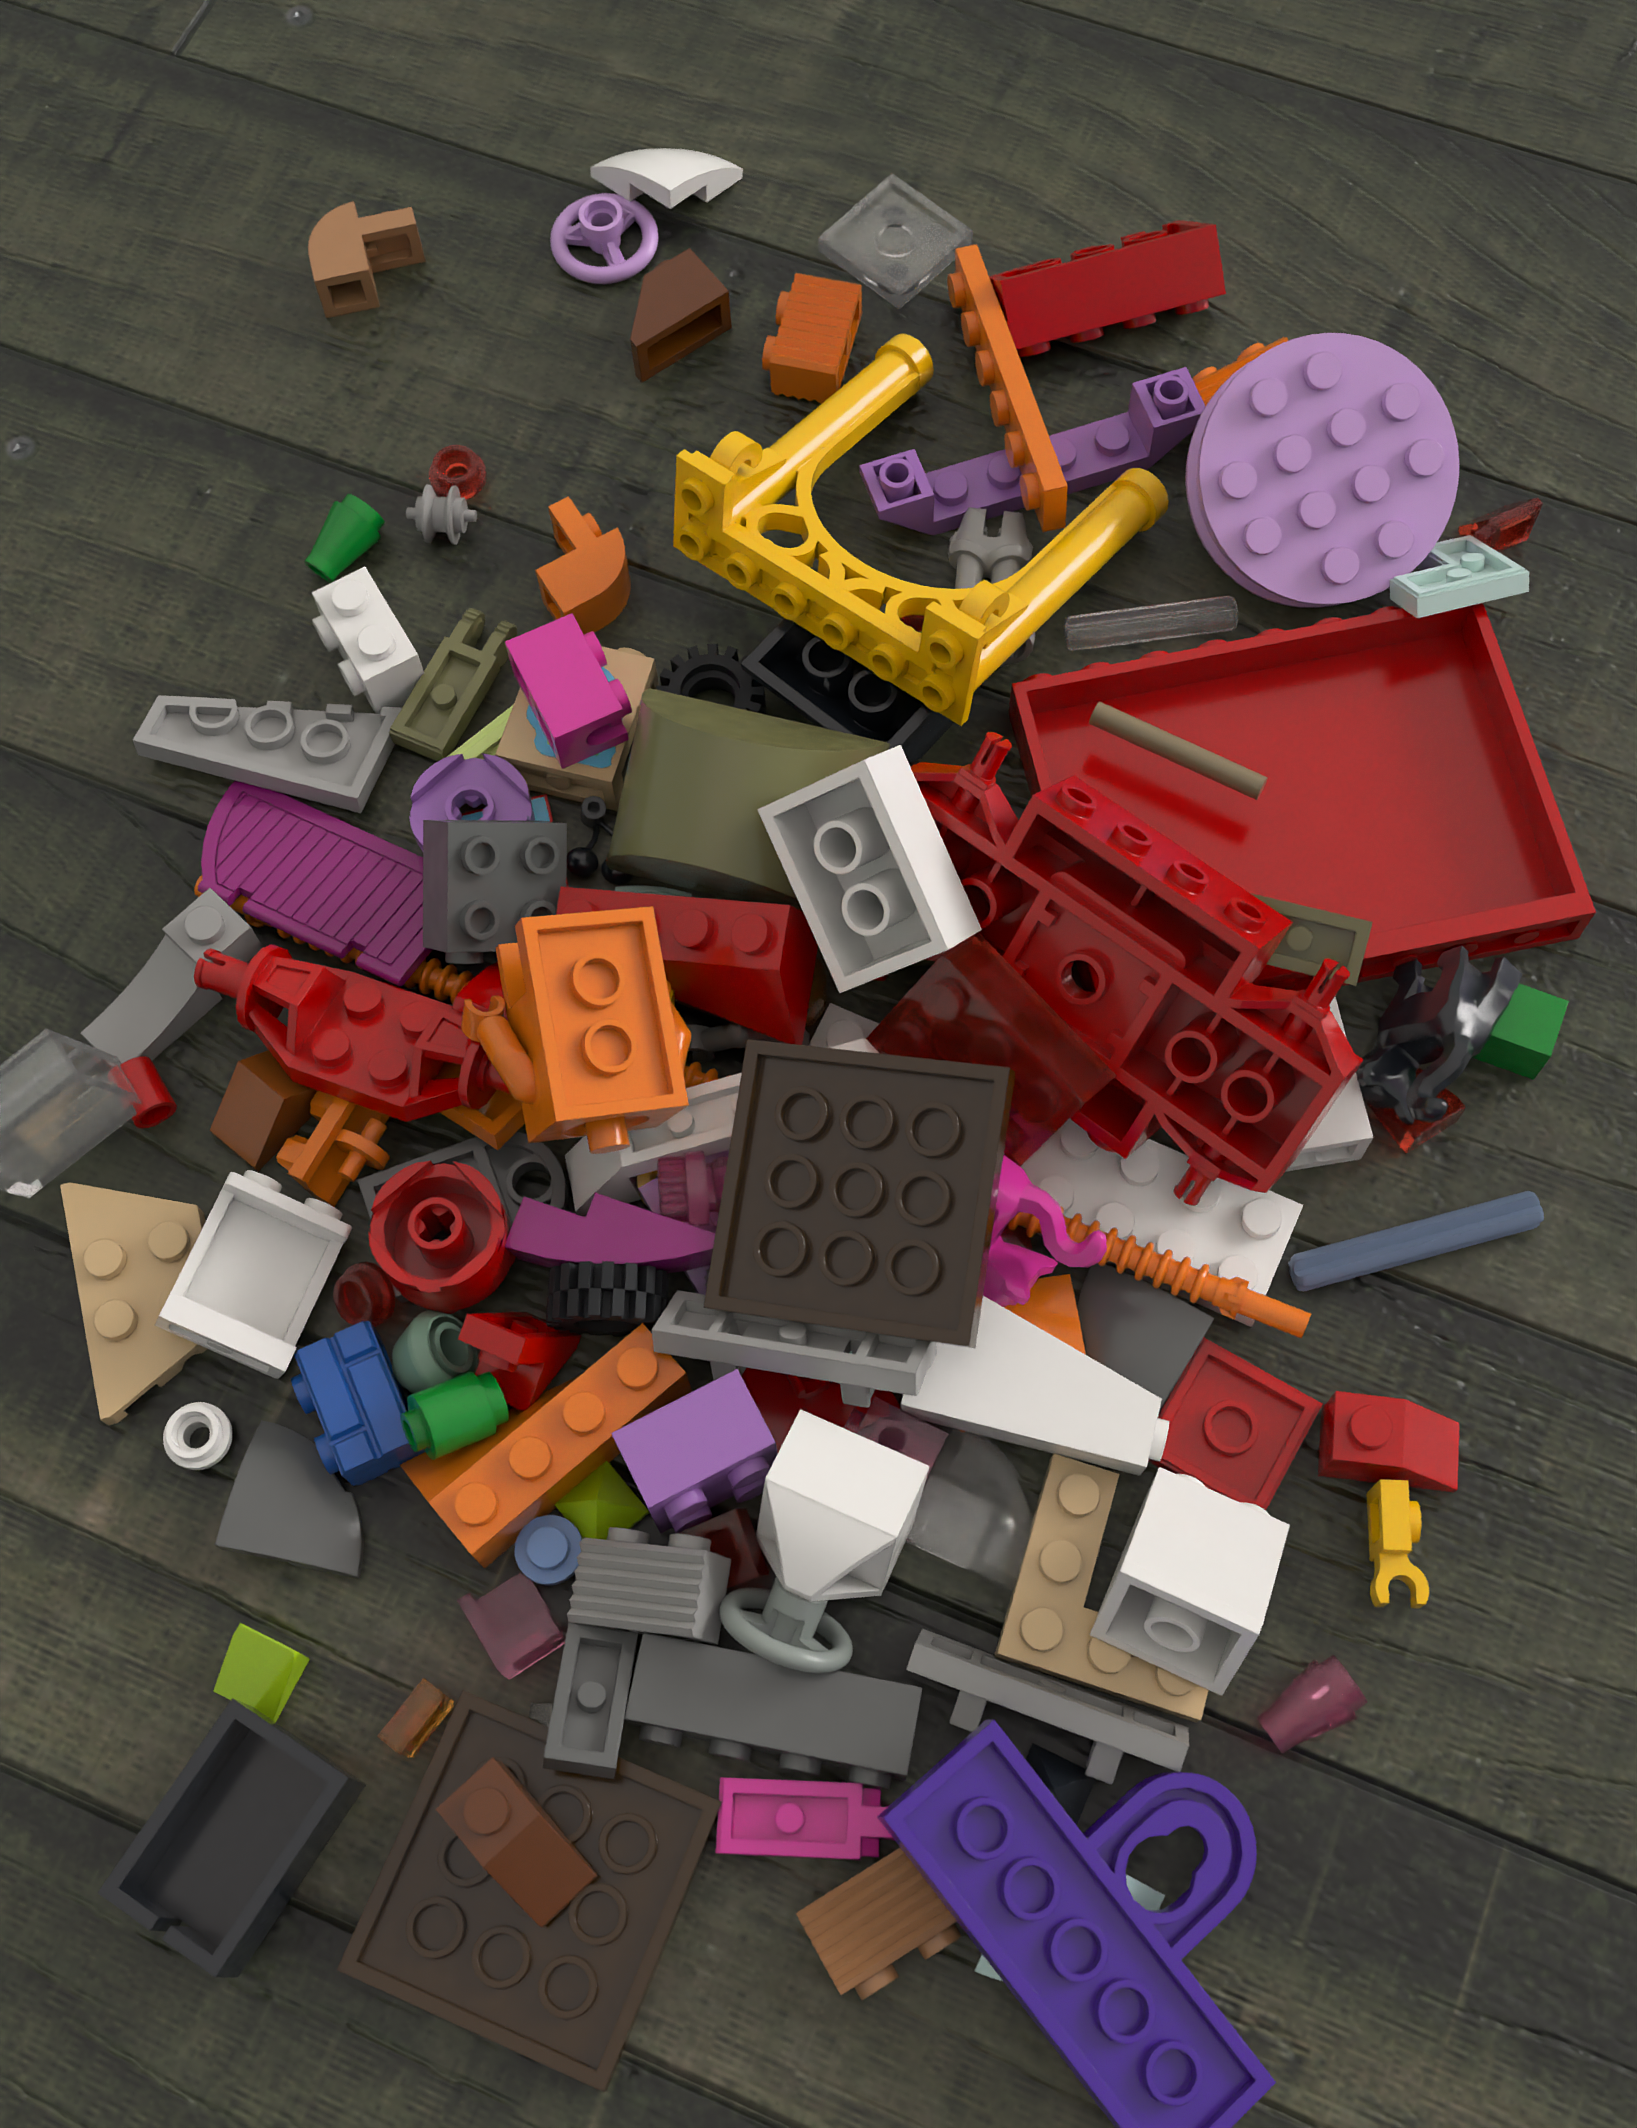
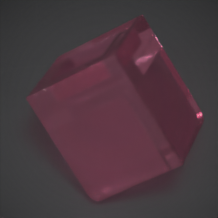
M522 1572L478 1600L470 1592L457 1600L498 1672L508 1680L565 1644L566 1637L533 1581L528 1579Z

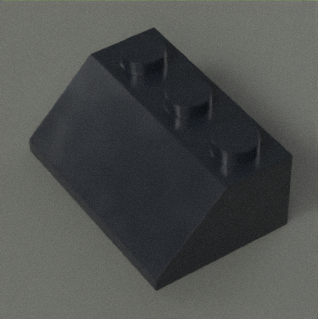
M785 618L741 663L743 671L817 727L890 743L889 749L901 745L908 763L921 759L954 723L939 712L930 710L923 702L896 685L879 678L872 670L848 655L831 648L824 640L797 623Z

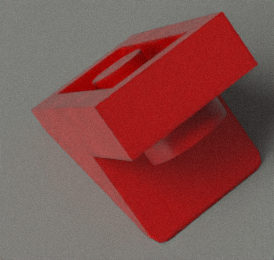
M528 1312L471 1313L466 1315L458 1340L481 1349L478 1355L480 1361L475 1375L477 1376L489 1371L497 1380L506 1404L525 1411L537 1401L576 1350L581 1335L570 1333V1330L559 1331L555 1330L554 1327H548L546 1320Z

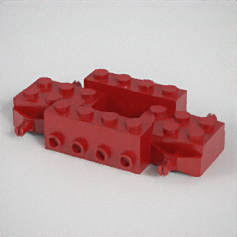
M995 732L986 733L985 739L972 764L958 766L920 762L910 766L982 928L981 931L949 950L924 959L940 963L915 1009L931 1019L933 1027L939 1033L948 1038L960 1040L981 1055L986 1065L1011 1068L1015 1072V1080L1034 1093L1036 1100L1041 1106L1053 1113L1069 1118L1087 1131L1088 1137L1094 1144L1106 1151L1117 1153L1126 1159L1162 1127L1189 1157L1187 1163L1190 1166L1178 1185L1173 1189L1176 1197L1180 1199L1190 1189L1194 1181L1196 1182L1183 1201L1184 1203L1192 1206L1198 1205L1200 1198L1210 1183L1214 1182L1217 1178L1251 1191L1267 1193L1298 1157L1364 1060L1354 1053L1329 1006L1345 980L1350 977L1348 969L1345 966L1339 968L1328 984L1325 985L1339 964L1335 960L1326 958L1306 990L1301 991L1252 984L1251 982L1260 975L1293 923L1291 920L1075 775L1033 794L1018 820L999 785L995 783V775L1008 751L1012 748V743L1008 739L1001 741L1003 736ZM1075 960L1085 961L1096 970L1099 978L1096 992H1087L1075 984L1071 971ZM888 974L874 980L885 981Z

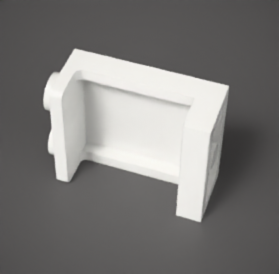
M246 1170L244 1176H241L235 1172H230L155 1326L279 1379L286 1372L297 1348L295 1345L341 1247L348 1239L353 1227L340 1221L343 1214L325 1202L307 1198L303 1204L281 1194V1184L264 1174Z

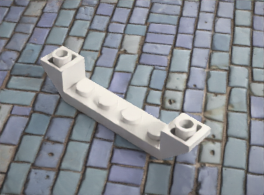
M861 1038L830 1047L833 1049L939 1060L936 1050L868 1038ZM742 1073L686 1088L689 1106L658 1127L628 1131L630 1147L626 1149L591 1154L587 1136H584L565 1155L577 1215H587L595 1193L625 1203L641 1200L636 1186V1176L729 1150Z

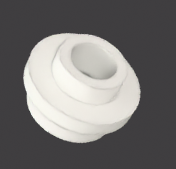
M205 1402L190 1403L178 1409L169 1418L163 1433V1444L167 1455L177 1465L188 1470H203L214 1466L226 1455L232 1442V1426L228 1417L216 1406ZM200 1427H208L210 1437L207 1443L200 1448H191V1434Z

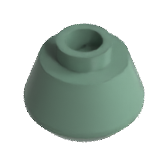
M426 1310L418 1314L393 1347L392 1370L398 1383L414 1394L469 1371L475 1374L479 1364L478 1349L458 1340L463 1323L456 1317L439 1311Z

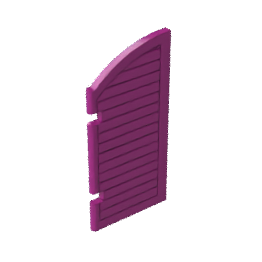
M234 781L226 790L216 806L206 830L201 858L202 881L198 885V891L204 893L211 888L229 906L242 894L250 899L244 904L243 913L340 959L345 958L354 947L363 952L356 961L357 967L399 987L403 986L433 950L423 947V857L277 791L239 781Z

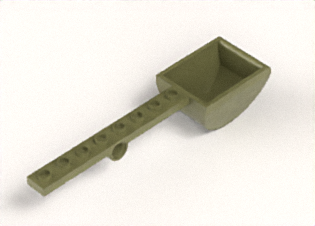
M649 688L645 690L640 701L641 707L611 845L606 857L607 867L611 870L736 901L791 905L802 911L757 809L862 760L889 750L890 743ZM1251 893L1293 922L1267 962V965L1315 976L1323 960L1328 958L1339 962L1329 980L1339 968L1345 966L1350 972V977L1344 983L1357 985L1372 921Z

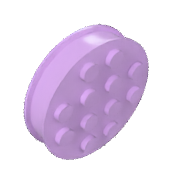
M1320 333L1295 338L1271 348L1232 374L1215 392L1200 415L1189 445L1186 462L1185 483L1190 515L1196 532L1213 561L1234 582L1254 595L1281 605L1299 608L1327 607L1364 599L1389 588L1390 579H1393L1395 576L1411 573L1426 558L1442 535L1453 509L1459 482L1458 443L1450 414L1432 382L1414 363L1393 348L1366 337L1346 333Z

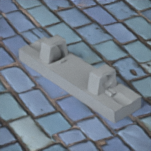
M679 1290L676 1291L652 1328L654 1352L710 1361L713 1380L738 1369L742 1376L746 1368H753L840 1383L844 1404L866 1408L871 1404L870 1399L875 1389L917 1396L926 1372L931 1367L937 1354L936 1343L711 1310L703 1308L704 1294Z
M925 1629L921 1630L915 1642L906 1669L960 1690L950 1724L973 1732L978 1728L988 1700L1094 1740L1086 1762L1085 1774L1108 1784H1112L1123 1752L1180 1772L1189 1747V1732L1186 1726L1022 1665L994 1657L992 1654Z

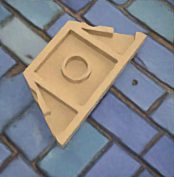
M69 1182L60 1185L99 1416L100 1420L109 1426L119 1423L128 1415L125 1409L155 1384L161 1388L182 1371L183 1365L191 1356L207 1350L203 1346L155 1326L206 1220L204 1212L198 1205Z

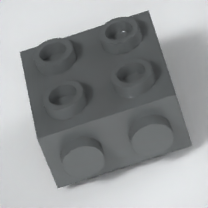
M423 820V947L445 952V962L483 963L484 952L496 951L498 944L517 943L515 925L521 918L556 915L560 887H566L567 823L529 820Z

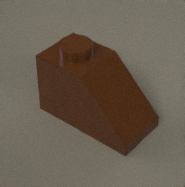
M690 248L670 260L659 263L652 271L644 275L630 337L635 375L641 383L732 328L728 289Z
M494 1757L436 1808V1811L480 1865L541 1928L546 1926L598 1877L596 1872L508 1766Z

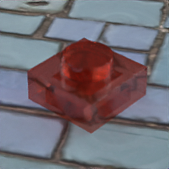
M747 1508L734 1509L677 1533L711 1540L710 1552L731 1559L726 1591L769 1574Z

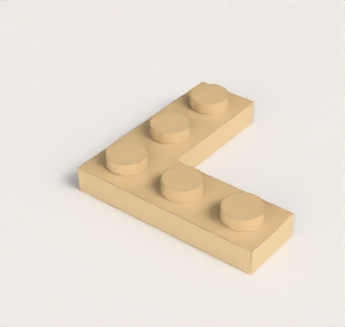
M1054 1453L1049 1460L994 1657L1195 1723L1201 1721L1208 1689L1090 1635L1098 1612L1085 1608L1084 1604L1120 1474Z

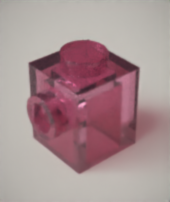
M874 1397L866 1414L853 1408L844 1426L846 1430L930 1466L927 1478L949 1434L877 1397Z

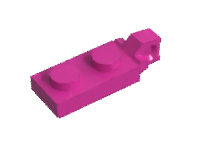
M720 1778L719 1801L722 1803L718 1811L717 1854L861 1861V1857L879 1858L880 1840H894L877 1818L887 1808L881 1807V1789L864 1788L863 1784Z

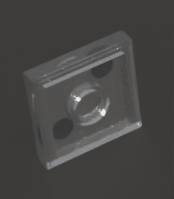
M890 174L818 238L819 251L900 309L955 260V248L972 244L973 230L897 176Z

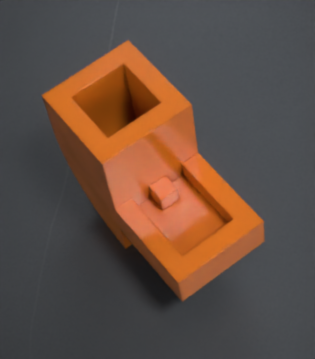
M568 496L548 506L555 540L565 555L535 571L543 603L554 620L573 613L583 634L591 631L595 633L614 621L628 601L631 580L625 545L618 528L603 535L590 513L582 516Z

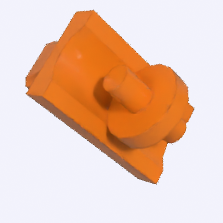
M317 1091L310 1102V1114L319 1121L317 1127L309 1139L298 1135L288 1138L276 1158L277 1162L288 1171L287 1174L312 1196L335 1207L349 1182L356 1180L364 1165L377 1170H384L389 1162L390 1156L377 1144L387 1129L385 1123L390 1116Z

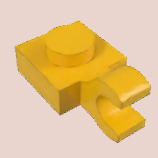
M1380 1479L1367 1492L1370 1561H1374V1577L1370 1585L1371 1600L1375 1607L1387 1605L1390 1595L1388 1591L1390 1580H1400L1409 1587L1411 1608L1420 1609L1428 1600L1429 1585L1423 1572L1414 1566L1408 1558V1553L1412 1551V1543H1418L1421 1536L1420 1506L1417 1501H1409L1408 1480Z

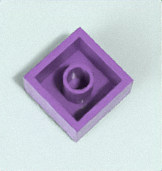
M738 1369L611 1433L660 1534L671 1528L674 1529L676 1534L688 1532L702 1525L713 1516L710 1510L711 1507L735 1496L737 1502H744L763 1493L765 1478L778 1454L776 1442Z

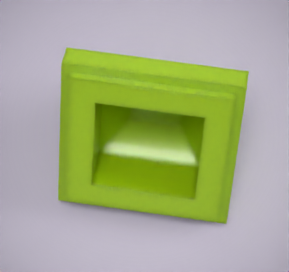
M605 1461L555 1504L565 1519L569 1520L578 1529L582 1539L607 1540L610 1527L631 1529L650 1513L608 1461Z

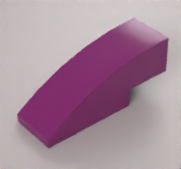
M598 1193L594 1194L586 1217L523 1197L507 1237L505 1247L519 1260L548 1268L561 1266L564 1263L579 1265L581 1261H591L594 1264H602V1261H614V1264L636 1263L637 1267L648 1265L656 1267V1270L663 1269L667 1273H674L710 1265L715 1233Z

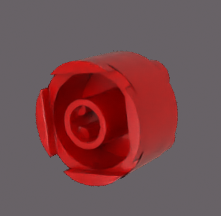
M432 1161L414 1163L394 1174L375 1196L371 1208L373 1214L370 1223V1233L368 1232L369 1246L372 1254L397 1291L407 1300L420 1307L453 1314L461 1309L473 1306L487 1298L499 1287L515 1261L516 1256L505 1247L512 1227L506 1210L489 1180L482 1173L467 1164L454 1162V1164H433ZM442 1230L449 1235L443 1241L433 1239Z

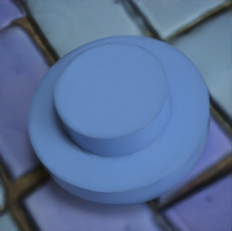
M556 1515L537 1517L523 1527L516 1539L515 1559L517 1565L528 1579L537 1584L550 1586L563 1583L575 1574L574 1571L579 1566L577 1556L581 1552L579 1543L582 1540V1536L574 1524L563 1517Z

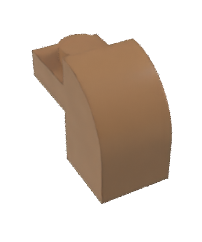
M354 201L343 204L331 210L319 220L311 232L308 243V254L314 283L326 318L380 307L373 273L426 262L412 207L359 218Z

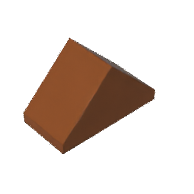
M269 1050L242 1059L236 1065L210 1131L248 1165L259 1172L283 1147L286 1140L291 1138L312 1116L310 1114V1102L318 1090L293 1082Z

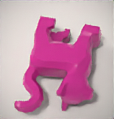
M1003 1155L983 1296L1002 1307H1006L1007 1305H1016L1017 1303L1026 1304L1030 1299V1289L1039 1276L1052 1273L1058 1264L1057 1261L1069 1267H1091L1101 1261L1107 1251L1106 1235L1100 1230L1089 1234L1081 1243L1073 1241L1066 1232L1065 1220L1060 1204L1046 1191L1032 1184L1025 1171L1014 1161ZM1018 1213H1031L1039 1219L1044 1245L1055 1260L1021 1246L1004 1242L1000 1235L1007 1224Z

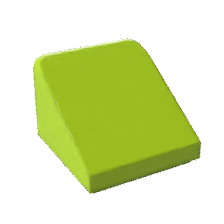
M239 1623L232 1636L213 1692L229 1700L233 1698L252 1706L276 1722L310 1658Z

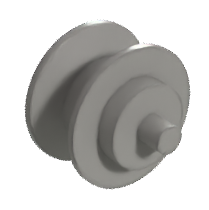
M427 484L424 487L422 496L417 497L415 507H407L406 517L407 519H415L416 528L418 531H422L426 543H432L436 532H446L451 544L456 545L459 541L460 533L466 532L467 523L476 522L477 511L468 510L467 501L465 498L460 497V492L456 485L451 486L447 497H437L432 485Z

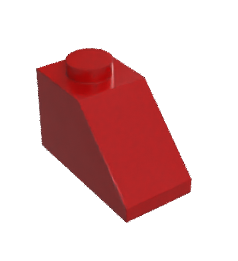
M1335 1391L1321 1409L1318 1476L1377 1483L1380 1479L1408 1480L1409 1487L1447 1492L1457 1491L1458 1422L1406 1399Z

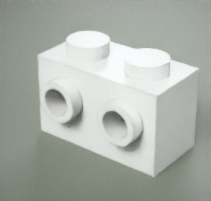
M366 567L312 592L321 614L312 619L313 625L327 651L330 652L337 648L342 655L344 661L338 663V667L353 695L356 696L363 692L376 714L381 713L382 706H403L421 675L424 674V670L416 650Z

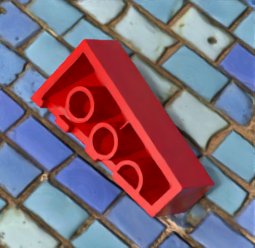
M1177 220L1163 224V230L1137 232L1121 237L1122 248L1114 249L1113 244L1090 246L1071 253V261L1061 263V258H1051L989 276L1019 357L1046 352L1051 349V340L1069 335L1072 343L1099 338L1104 335L1103 326L1122 322L1125 329L1149 325L1156 322V312L1175 308V314L1177 315L1207 309L1209 307V298L1226 294L1216 224Z
M560 887L556 915L653 906L666 980L671 984L676 1000L784 1043L802 1045L818 944L802 911L791 905Z

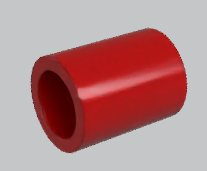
M146 1056L132 1058L120 1064L111 1073L110 1080L137 1128L143 1129L156 1126L170 1118L176 1111L177 1105L151 1058Z

